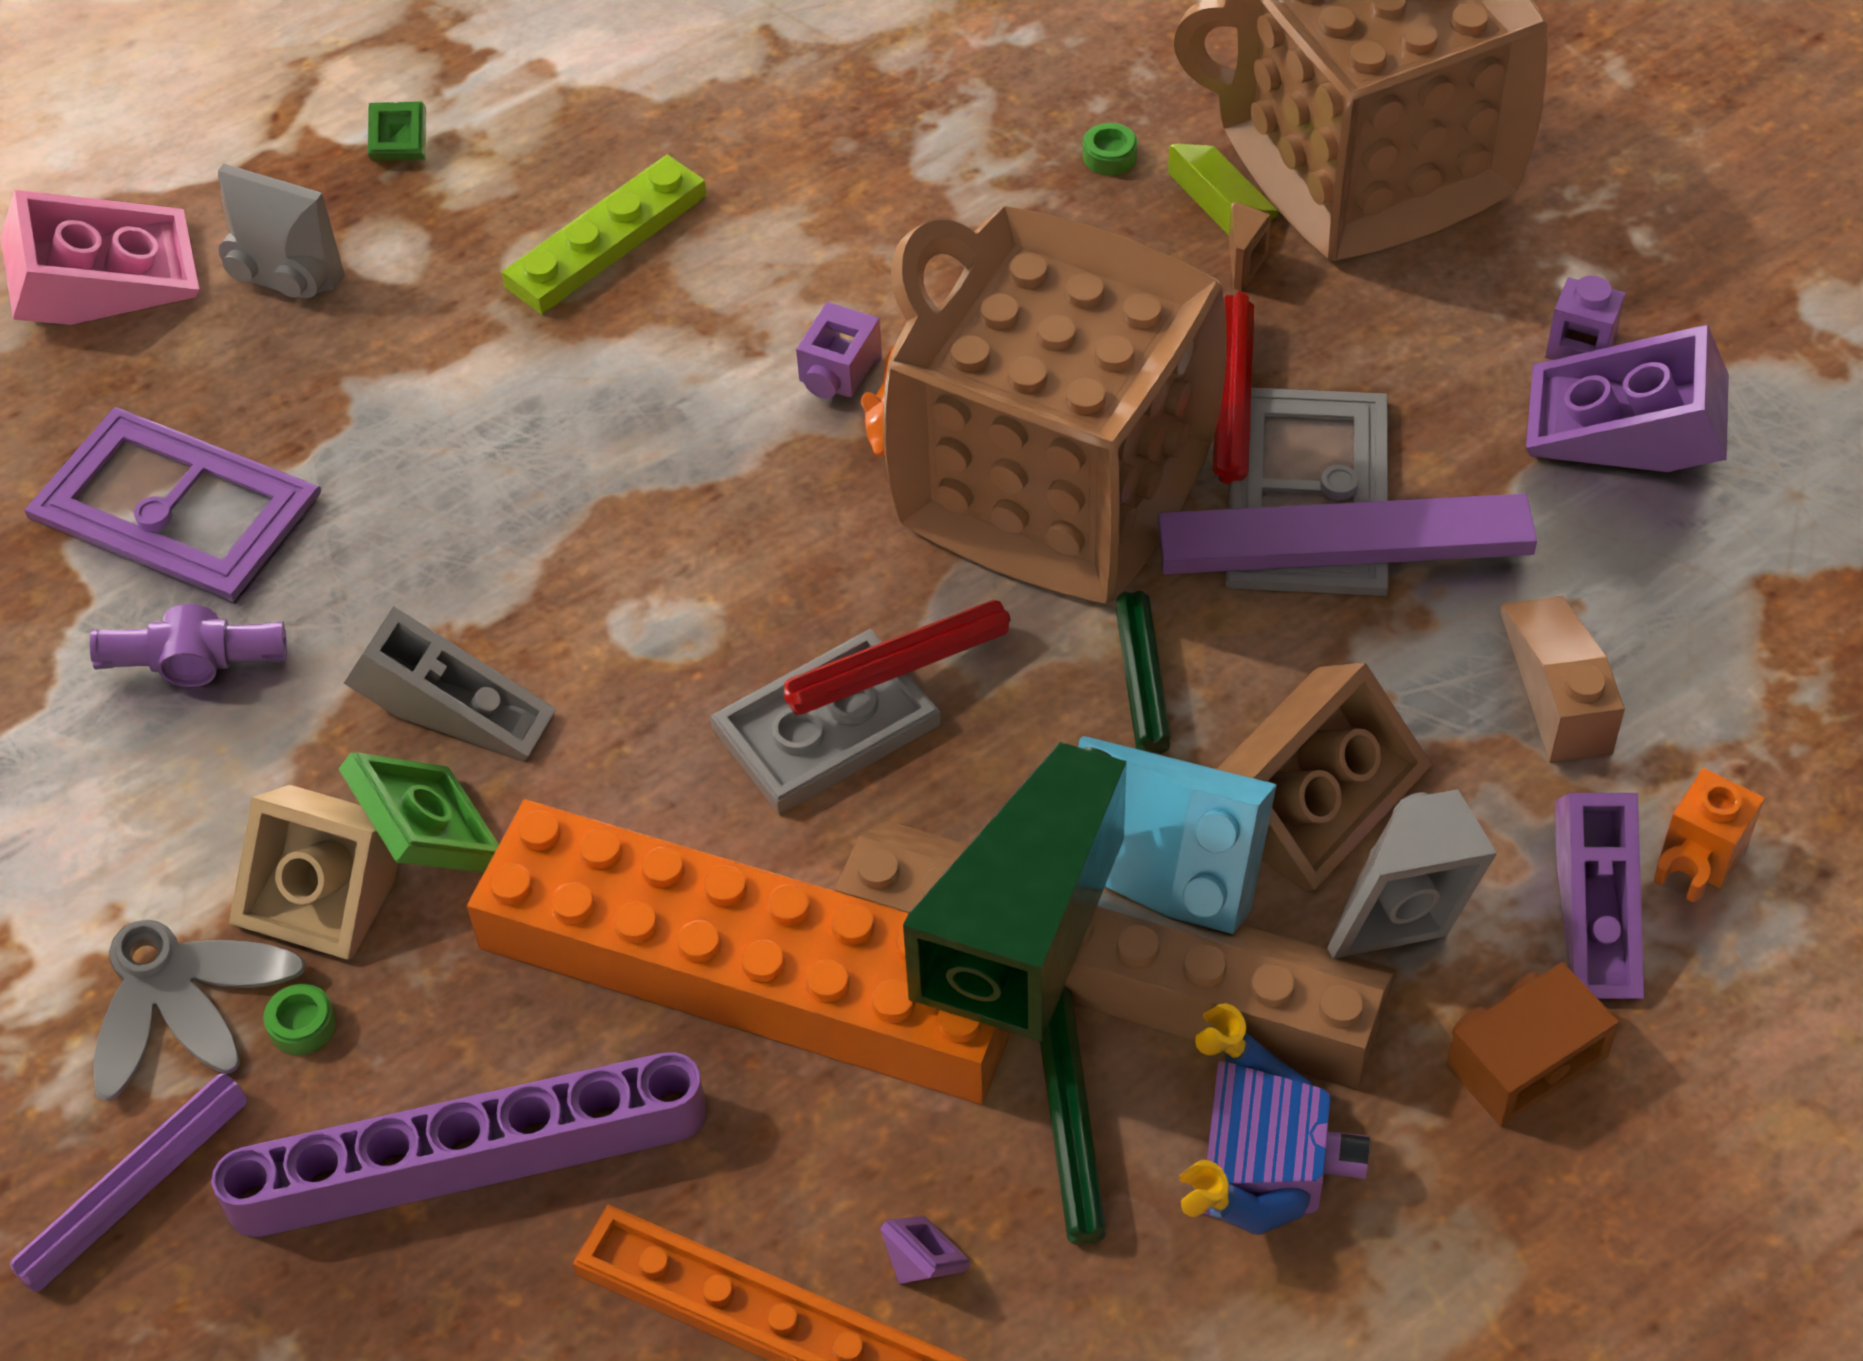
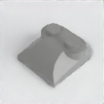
M223 163L218 170V177L229 234L219 245L218 252L226 272L240 282H251L280 291L284 295L293 298H311L316 293L333 290L345 274L323 194Z

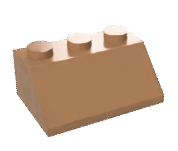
M1366 663L1317 667L1217 769L1277 784L1262 861L1304 890L1315 891L1432 766V763Z

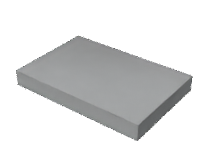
M871 628L710 716L712 730L778 815L783 814L941 725L940 711L908 673L803 715L794 714L789 705L786 704L783 695L786 680L882 643Z

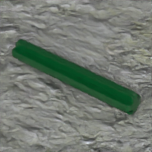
M1064 986L1043 1041H1040L1067 1239L1075 1245L1094 1244L1104 1239L1106 1223L1072 994Z

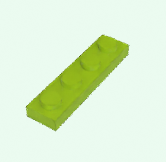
M668 154L501 271L504 287L543 315L707 196L705 180Z

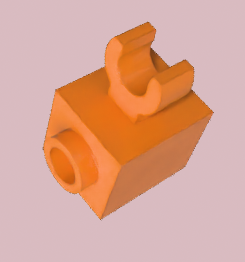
M1703 767L1672 815L1655 871L1654 883L1662 886L1667 876L1672 872L1680 871L1688 874L1692 882L1686 899L1691 902H1695L1702 897L1707 883L1721 889L1750 842L1765 797Z

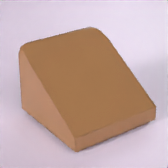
M1233 202L1231 205L1229 250L1233 288L1242 291L1268 256L1271 219L1270 214L1238 202Z

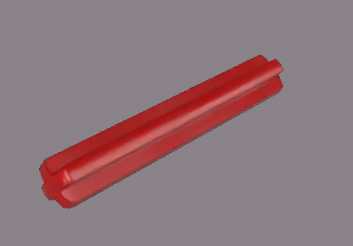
M1239 291L1235 296H1224L1227 331L1226 372L1221 407L1214 432L1212 471L1218 475V480L1223 484H1230L1232 481H1243L1249 471L1254 304L1249 301L1248 294Z
M998 600L985 602L792 677L784 683V699L794 714H806L1007 634L1009 622L1011 621L1009 612L1004 609L1002 603Z

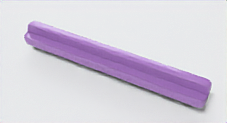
M224 1073L215 1076L11 1260L10 1266L17 1278L34 1292L40 1291L245 1106L247 1098L241 1087Z

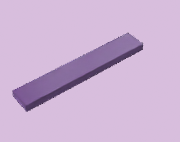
M1527 493L1158 513V533L1163 574L1534 555L1537 545V537Z

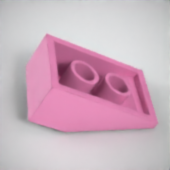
M14 189L1 235L13 320L72 325L197 297L199 284L184 209Z

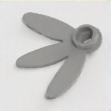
M139 920L124 926L115 935L110 946L109 955L112 967L123 982L117 989L108 1007L97 1039L93 1068L96 1097L104 1101L116 1099L134 1077L147 1049L151 1033L153 1007L158 1006L166 1024L176 1039L198 1061L220 1073L229 1074L236 1071L240 1065V1059L234 1038L216 1007L192 982L195 980L229 988L271 986L301 976L306 968L304 958L276 946L249 941L207 940L178 944L174 933L167 926L153 920ZM143 946H152L157 949L158 954L151 963L138 964L133 960L135 951Z

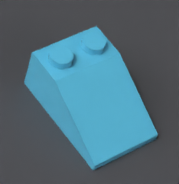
M1082 736L1079 739L1078 747L1097 748L1107 752L1112 757L1127 761L1124 840L1105 887L1166 917L1234 934L1252 910L1277 784Z

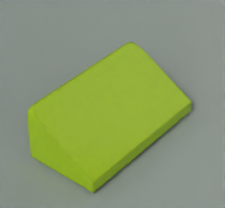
M1178 143L1169 147L1168 174L1228 236L1231 205L1233 202L1268 213L1271 220L1278 217V210L1214 146Z

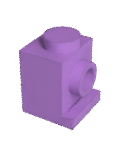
M1585 276L1579 280L1568 277L1554 310L1545 358L1555 360L1613 346L1620 326L1618 324L1626 292L1612 289L1610 283L1599 276ZM1569 329L1598 337L1596 346L1566 338Z
M826 302L796 348L799 381L803 382L812 394L820 398L829 399L835 393L852 398L872 365L878 366L882 359L880 318ZM840 333L853 336L855 338L853 339V341L840 337Z

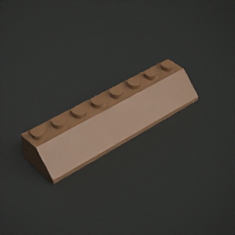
M886 820L858 837L834 891L909 913L969 844ZM1104 887L1065 987L1071 991L1073 1004L1194 1041L1197 1033L1208 1027L1215 1028L1211 1023L1205 1021L1203 1018L1204 1012L1219 1004L1227 1003L1233 1005L1241 1012L1245 1019V1034H1249L1292 1069L1299 1073L1358 1090L1391 990L1396 969L1352 956L1333 959L1328 949L1243 924L1237 928L1234 934H1229L1173 919Z

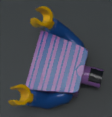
M1227 1003L1219 1004L1204 1012L1203 1018L1205 1021L1211 1023L1215 1028L1208 1027L1197 1033L1195 1039L1196 1047L1201 1053L1208 1056L1225 1051L1226 1062L1218 1061L1207 1160L1196 1162L1179 1175V1180L1182 1183H1188L1196 1189L1181 1199V1208L1184 1214L1189 1217H1197L1199 1215L1213 1216L1251 1234L1261 1235L1301 1218L1303 1214H1311L1318 1211L1323 1174L1366 1179L1370 1136L1327 1131L1330 1094L1323 1088L1315 1087L1311 1081L1278 1059L1249 1034H1245V1019L1241 1012L1233 1005Z

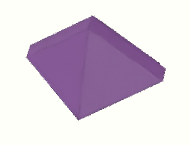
M925 1216L886 1220L880 1228L899 1284L964 1273L971 1265L968 1261L969 1259Z

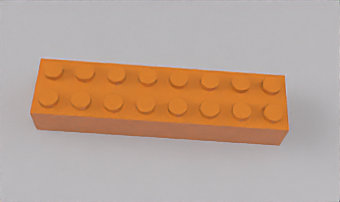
M526 799L522 801L467 904V910L479 949L983 1105L1011 1035L1009 1031L909 1000L903 924L907 918V912Z

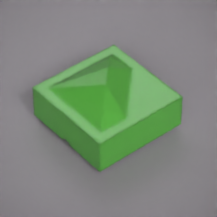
M423 101L369 103L368 156L371 161L426 160V107Z

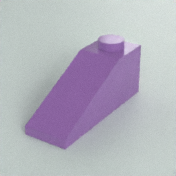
M1568 793L1555 800L1557 873L1568 967L1597 999H1644L1638 793Z

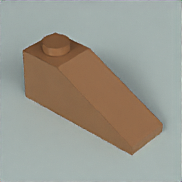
M1563 596L1501 604L1500 613L1549 763L1612 755L1625 707L1607 656Z

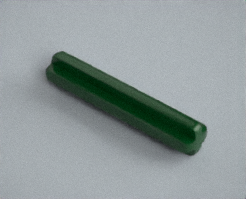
M1141 590L1133 593L1124 591L1116 598V616L1135 745L1138 750L1163 754L1170 748L1171 733L1150 598Z

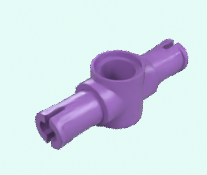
M181 604L168 609L163 615V622H149L147 629H92L90 634V657L95 670L114 667L149 666L152 672H159L162 678L171 684L180 687H197L211 682L216 676V669H229L231 662H286L287 636L284 622L229 625L226 619H219L217 614L207 607L198 604Z

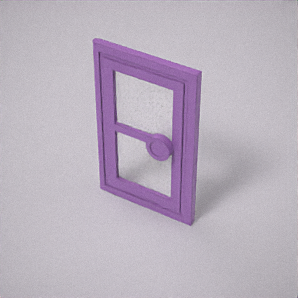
M114 407L24 511L29 519L234 602L321 493V487L126 410Z

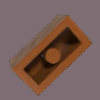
M1561 962L1541 976L1538 972L1527 974L1514 984L1505 999L1488 1010L1484 1006H1479L1466 1013L1452 1030L1453 1038L1446 1066L1501 1127L1607 1058L1619 1021L1568 966Z

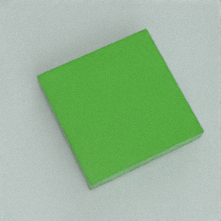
M351 752L339 767V771L397 863L485 872L499 844L449 767Z

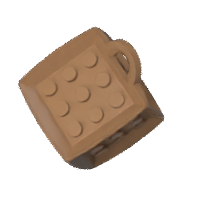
M1202 0L1190 7L1183 15L1176 30L1174 49L1180 65L1194 81L1213 92L1219 93L1220 113L1224 130L1244 165L1268 199L1313 247L1327 259L1337 261L1374 253L1433 234L1491 207L1518 191L1531 157L1543 110L1548 66V23L1533 0ZM1221 26L1237 28L1238 58L1236 69L1218 64L1207 53L1205 38L1214 28Z
M1003 206L996 210L975 231L959 222L948 219L932 220L910 230L897 245L891 265L893 292L907 322L894 345L888 362L883 407L885 462L890 490L900 523L930 541L1001 574L1087 600L1105 604L1115 601L1117 596L1135 578L1160 544L1158 513L1180 511L1197 479L1212 444L1221 407L1227 357L1225 303L1219 280L1177 258L1122 235L1062 217ZM947 254L960 261L964 266V270L951 293L937 307L925 289L924 270L927 262L933 256Z

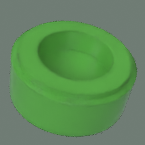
M1103 123L1092 127L1083 137L1082 158L1084 164L1093 172L1102 175H1118L1130 170L1137 161V136L1130 128L1117 123Z
M295 984L280 990L269 1000L264 1011V1025L272 1043L280 1051L291 1055H305L320 1049L331 1039L336 1028V1014L329 997L323 990L310 984Z

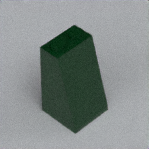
M1063 742L1057 744L908 913L903 924L908 997L910 1001L1031 1039L1043 1041L1124 840L1127 761L1112 757L1107 752L1093 747L1080 748Z

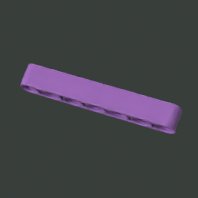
M660 1053L242 1147L227 1153L218 1161L212 1173L211 1184L230 1225L239 1234L248 1237H263L679 1142L694 1136L702 1128L707 1116V1106L700 1072L695 1062L680 1053ZM671 1092L685 1094L681 1099L674 1102L659 1100ZM611 1107L616 1109L611 1115L603 1118L590 1117V1115L601 1108ZM534 1123L547 1124L543 1129L533 1134L520 1133L524 1128ZM476 1139L471 1146L465 1149H451L459 1141ZM401 1154L406 1155L399 1163L391 1166H381L389 1157ZM328 1170H335L328 1179L320 1182H311L317 1174ZM264 1186L256 1195L240 1199L241 1195L248 1189Z

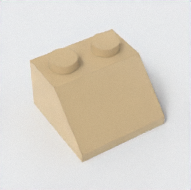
M286 785L251 797L229 924L340 958L351 959L355 956L395 882L398 863L392 857L361 805L293 785Z

